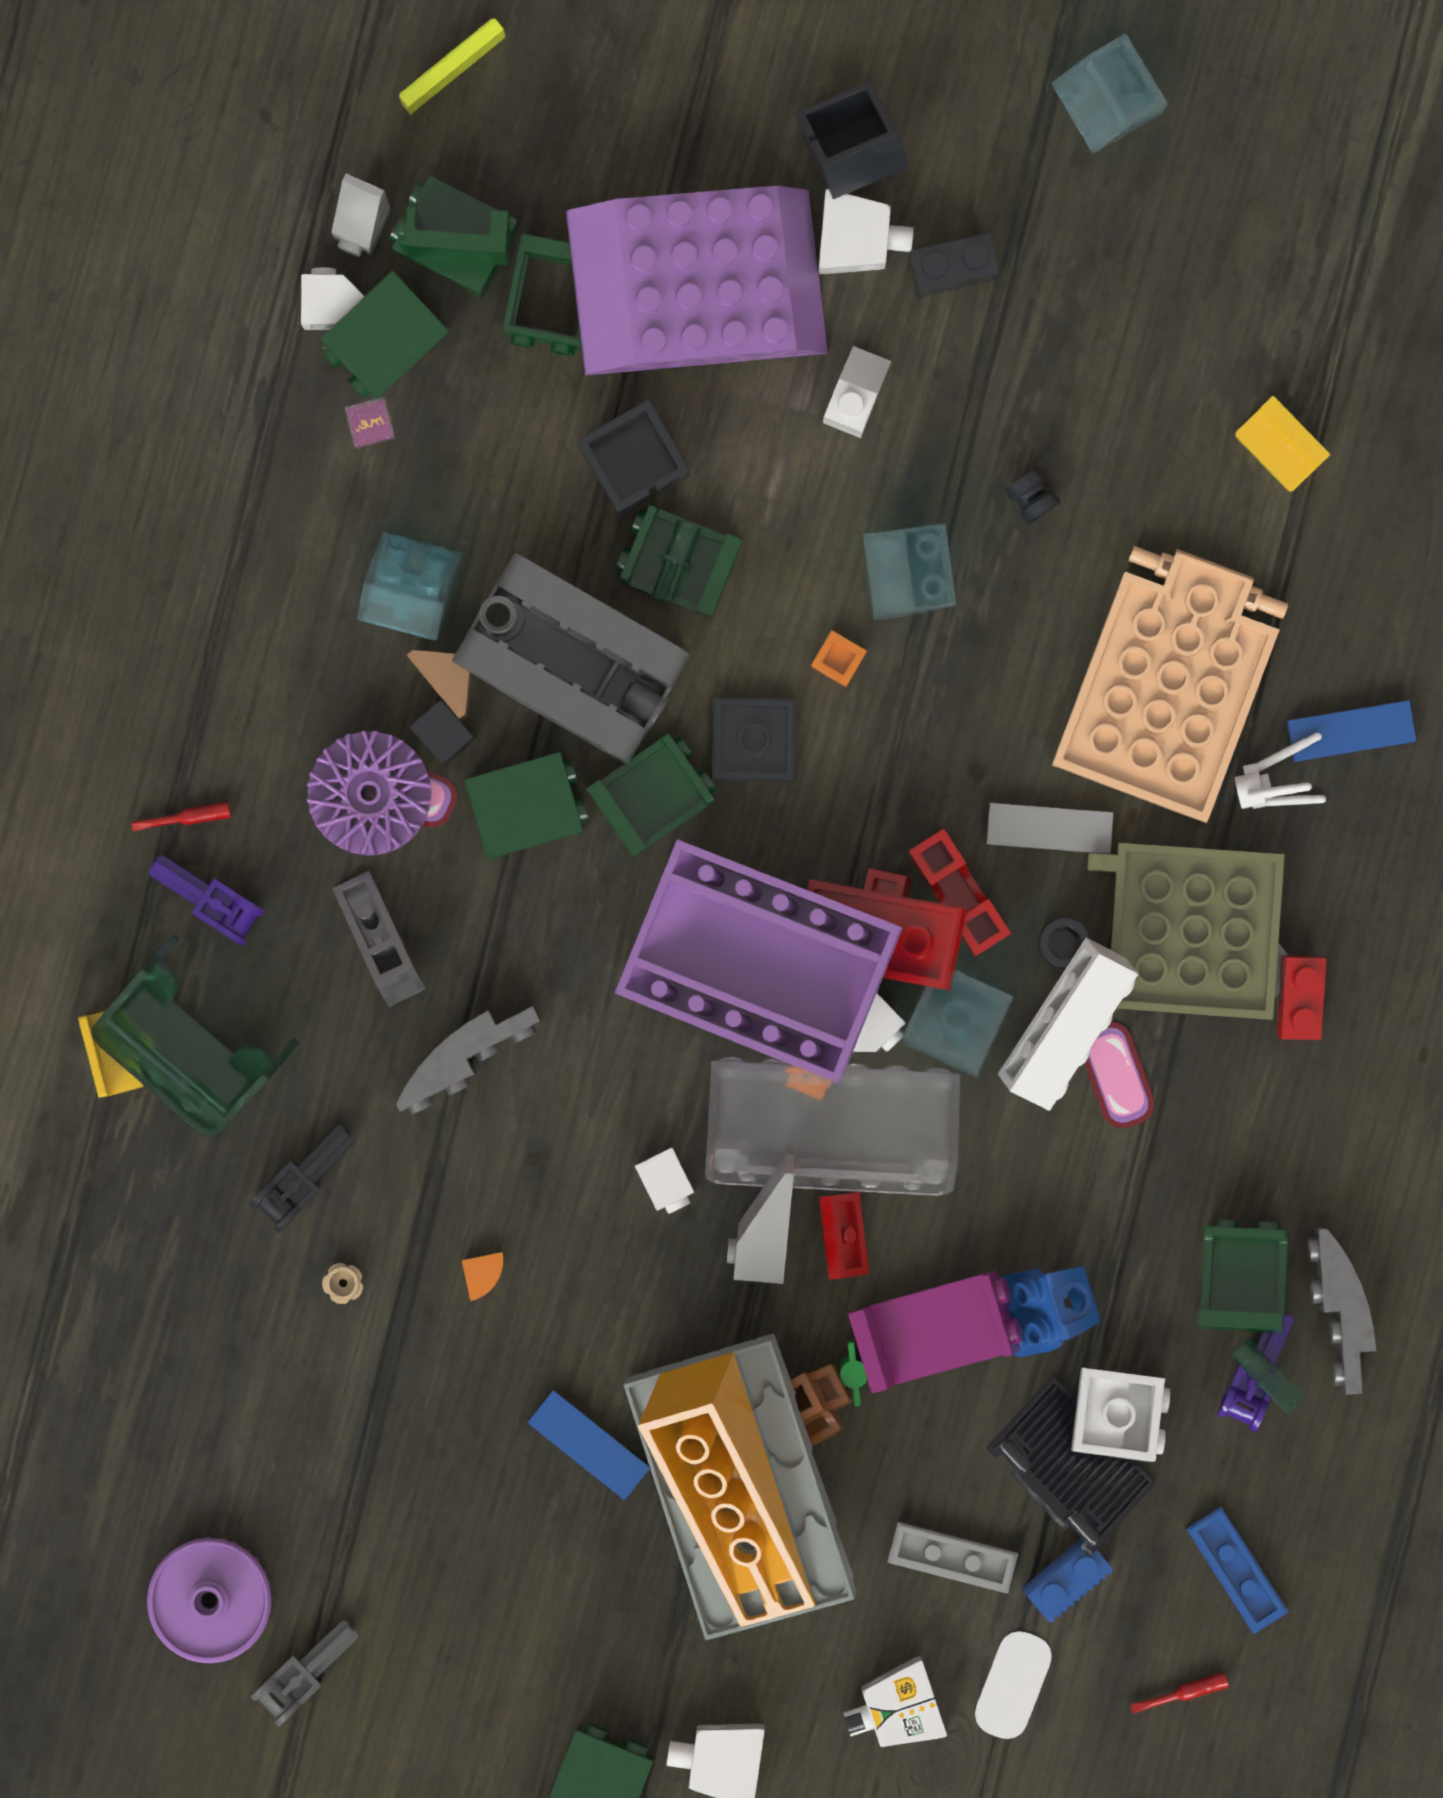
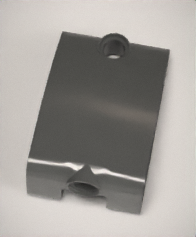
M513 553L490 595L481 605L479 614L451 661L565 730L628 765L648 729L654 726L670 698L669 693L689 661L690 654L530 560ZM496 605L505 606L510 611V619L502 627L492 626L487 621L488 611Z

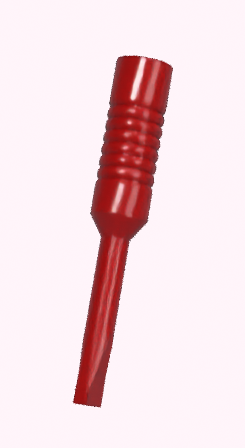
M229 802L183 809L177 815L132 821L131 825L133 831L179 822L191 825L231 818Z
M1221 1672L1204 1679L1180 1685L1175 1692L1131 1704L1130 1707L1134 1714L1177 1699L1188 1701L1208 1693L1229 1688L1225 1673Z

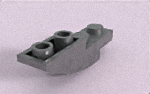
M532 1006L499 1024H496L491 1012L488 1010L452 1033L430 1053L408 1081L396 1103L399 1111L409 1108L413 1115L433 1105L434 1102L431 1096L446 1089L450 1096L470 1086L468 1077L476 1073L468 1059L475 1056L477 1061L481 1062L500 1052L497 1046L498 1043L512 1037L516 1044L537 1033L534 1025L541 1022V1019L535 1008Z
M1314 1228V1237H1308L1309 1261L1316 1262L1317 1278L1310 1281L1311 1299L1313 1304L1319 1303V1311L1336 1312V1319H1330L1329 1323L1331 1343L1338 1344L1339 1360L1332 1361L1334 1386L1340 1385L1341 1392L1346 1395L1362 1394L1360 1352L1376 1351L1374 1327L1369 1305L1362 1284L1341 1245L1328 1229Z

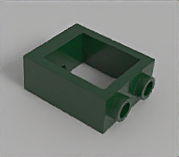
M522 234L502 330L505 337H510V344L515 346L534 348L535 343L551 345L550 351L553 353L574 356L575 350L582 352L579 323L576 336L517 325L530 258L572 266L570 243Z

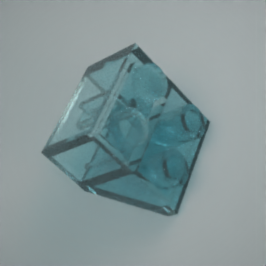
M1126 33L1092 52L1051 83L1092 154L1160 116L1168 105Z
M946 524L863 534L862 545L872 620L911 616L956 606Z
M383 532L363 583L357 620L437 641L448 609L462 553L448 550L441 546H433L407 539L404 536Z

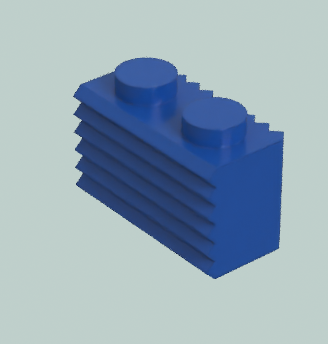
M1082 1538L1022 1587L1024 1593L1048 1622H1054L1055 1617H1061V1611L1067 1612V1606H1074V1600L1080 1601V1595L1086 1596L1087 1590H1093V1584L1099 1585L1100 1579H1106V1574H1112V1567L1098 1550L1090 1556L1079 1546L1084 1541Z

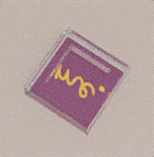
M384 397L344 407L355 449L395 439Z

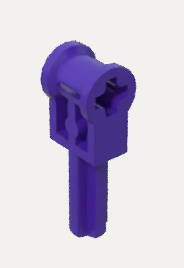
M160 855L153 862L149 870L151 877L196 905L192 914L242 946L246 942L244 936L257 916L262 917L265 913L262 908L214 878L209 885L164 855Z
M1285 1313L1284 1334L1261 1333L1249 1363L1239 1360L1219 1404L1218 1416L1223 1418L1225 1415H1228L1248 1424L1249 1430L1257 1431L1280 1379L1279 1376L1272 1373V1370L1294 1322L1291 1315ZM1236 1402L1249 1407L1251 1411L1236 1405Z

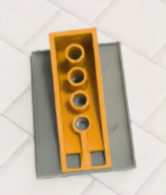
M774 1333L626 1378L624 1388L705 1640L854 1600L857 1592L854 1585V1575L836 1528L837 1521L812 1454V1445L795 1400L796 1394Z

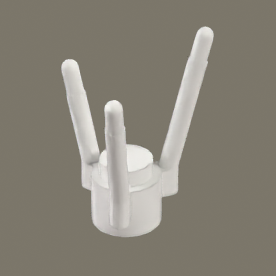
M1318 732L1257 763L1243 766L1245 775L1235 777L1241 808L1253 807V809L1265 806L1324 803L1326 801L1324 795L1280 796L1309 791L1312 788L1310 783L1271 787L1269 775H1260L1259 773L1319 741L1322 735Z

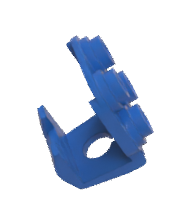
M1084 1266L1043 1274L1039 1269H1030L999 1277L1000 1279L1004 1278L1008 1284L1011 1301L1007 1303L1012 1319L1016 1318L1022 1331L1023 1341L1019 1343L1021 1350L1014 1354L1017 1357H1025L1058 1349L1062 1346L1063 1340L1073 1338L1101 1322ZM1068 1293L1073 1310L1070 1307L1066 1308L1063 1299L1067 1298Z

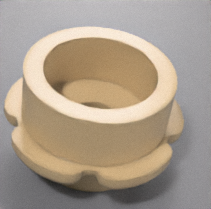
M334 1264L328 1269V1275L323 1278V1290L326 1294L330 1295L332 1301L338 1304H345L350 1299L355 1300L363 1290V1284L361 1283L362 1274L354 1265ZM341 1279H345L347 1281V1285L345 1287H341L339 1285V1281Z

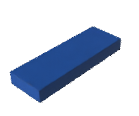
M1410 700L1286 721L1290 745L1317 732L1322 735L1319 741L1293 754V762L1416 742Z
M555 1390L550 1393L528 1421L529 1425L623 1500L629 1496L650 1469L648 1464Z
M1221 1506L1186 1527L1191 1538L1253 1634L1288 1613L1287 1608Z

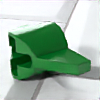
M854 1340L847 1341L849 1356L841 1359L838 1369L843 1384L852 1388L854 1405L857 1407L861 1406L859 1387H862L868 1379L861 1356L855 1355Z

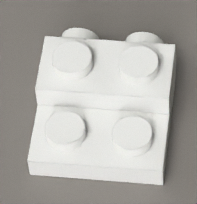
M1081 1368L1071 1451L1155 1462L1156 1454L1162 1455L1165 1445V1430L1159 1429L1161 1413L1168 1412L1170 1402V1388H1164L1165 1378Z

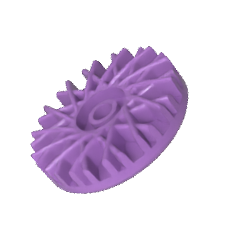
M361 731L356 734H347L344 738L337 739L330 747H326L323 750L322 755L316 759V764L309 774L307 803L309 804V811L315 821V825L333 844L351 853L380 855L402 847L419 832L430 810L431 783L424 763L411 747L389 734L377 731ZM369 785L374 786L377 790V796L372 801H366L362 798L363 788Z
M205 1537L182 1544L171 1551L160 1562L150 1580L147 1608L152 1627L160 1640L171 1651L188 1660L201 1663H217L237 1657L257 1641L268 1624L273 1601L270 1589L271 1582L267 1578L268 1573L260 1565L259 1559L256 1556L254 1557L249 1549H244L235 1541L231 1542L226 1538ZM211 1592L216 1595L217 1604L215 1607L204 1605L202 1599L205 1593Z

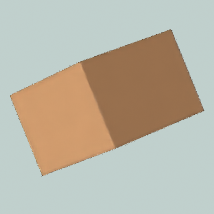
M412 650L408 653V658L460 721L468 717L472 673L451 661L455 654Z

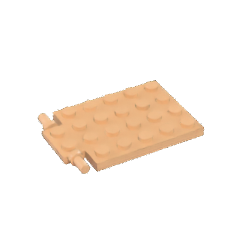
M1134 546L1128 561L1155 571L1154 575L1165 579V582L1162 586L1124 572L1052 766L1207 823L1279 633V629L1242 616V611L1245 609L1254 613L1257 609L1283 619L1288 603L1262 594V589L1252 586L1254 582L1253 577L1177 549L1174 556L1164 552L1160 556Z

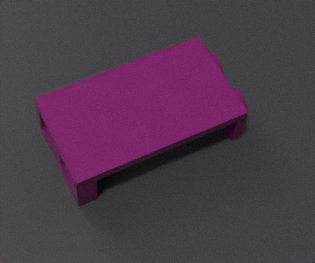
M994 1270L858 1308L848 1314L871 1393L887 1390L896 1384L1002 1355L1004 1357L1011 1356L1021 1350L1019 1345L1023 1341L1021 1327L1016 1318H1011L1007 1305L1011 1301L1010 1290L1006 1280L999 1278L998 1271Z

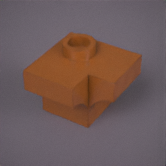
M830 1364L811 1373H803L791 1380L796 1394L795 1400L812 1447L844 1430L836 1410L853 1402V1399L847 1387L841 1381L835 1364Z

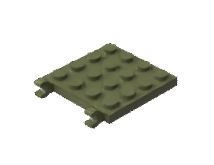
M1118 843V855L1089 853L1087 871L1116 872L1111 950L1125 957L1138 973L1132 991L1121 1000L1116 1009L1273 1020L1285 854Z

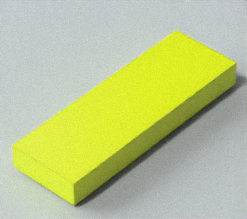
M495 18L490 19L399 93L401 104L410 115L505 38L504 29Z

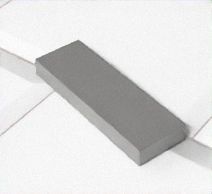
M989 803L986 845L1110 854L1113 812Z
M897 1521L887 1562L1008 1594L1018 1552Z

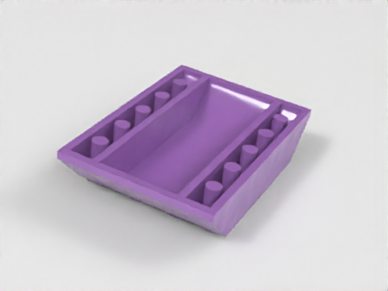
M767 186L622 198L566 211L585 375L828 353L809 190L783 186Z
M677 839L615 994L840 1084L903 928Z

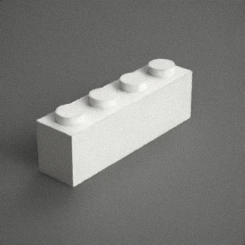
M1085 938L998 1073L1010 1092L1049 1111L1056 1100L1063 1097L1068 1088L1069 1080L1077 1068L1088 1059L1093 1043L1099 1034L1108 1028L1117 1006L1124 997L1130 994L1134 987L1138 973L1125 957Z

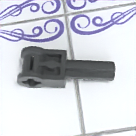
M340 1621L301 1660L293 1654L250 1698L253 1701L259 1700L275 1717L274 1723L279 1727L322 1686V1683L317 1678L358 1639L357 1631L347 1621ZM271 1692H273V1693L280 1699V1701H281L285 1706H283V1705L271 1694Z

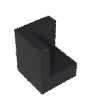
M441 701L437 702L410 726L443 766H446L475 740Z

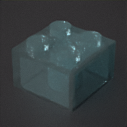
M955 970L951 991L926 986L902 1036L903 1044L979 1078L1013 1006V996Z

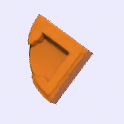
M503 1252L462 1260L470 1301L486 1295L496 1285L503 1269Z

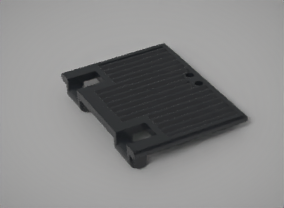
M1051 1376L986 1448L995 1458L1002 1454L1014 1467L1010 1474L1064 1530L1072 1527L1084 1541L1079 1546L1091 1556L1156 1482L1135 1460L1071 1451L1077 1400L1054 1376ZM1015 1443L1024 1451V1453L1015 1445ZM1086 1517L1095 1525V1527L1086 1519Z

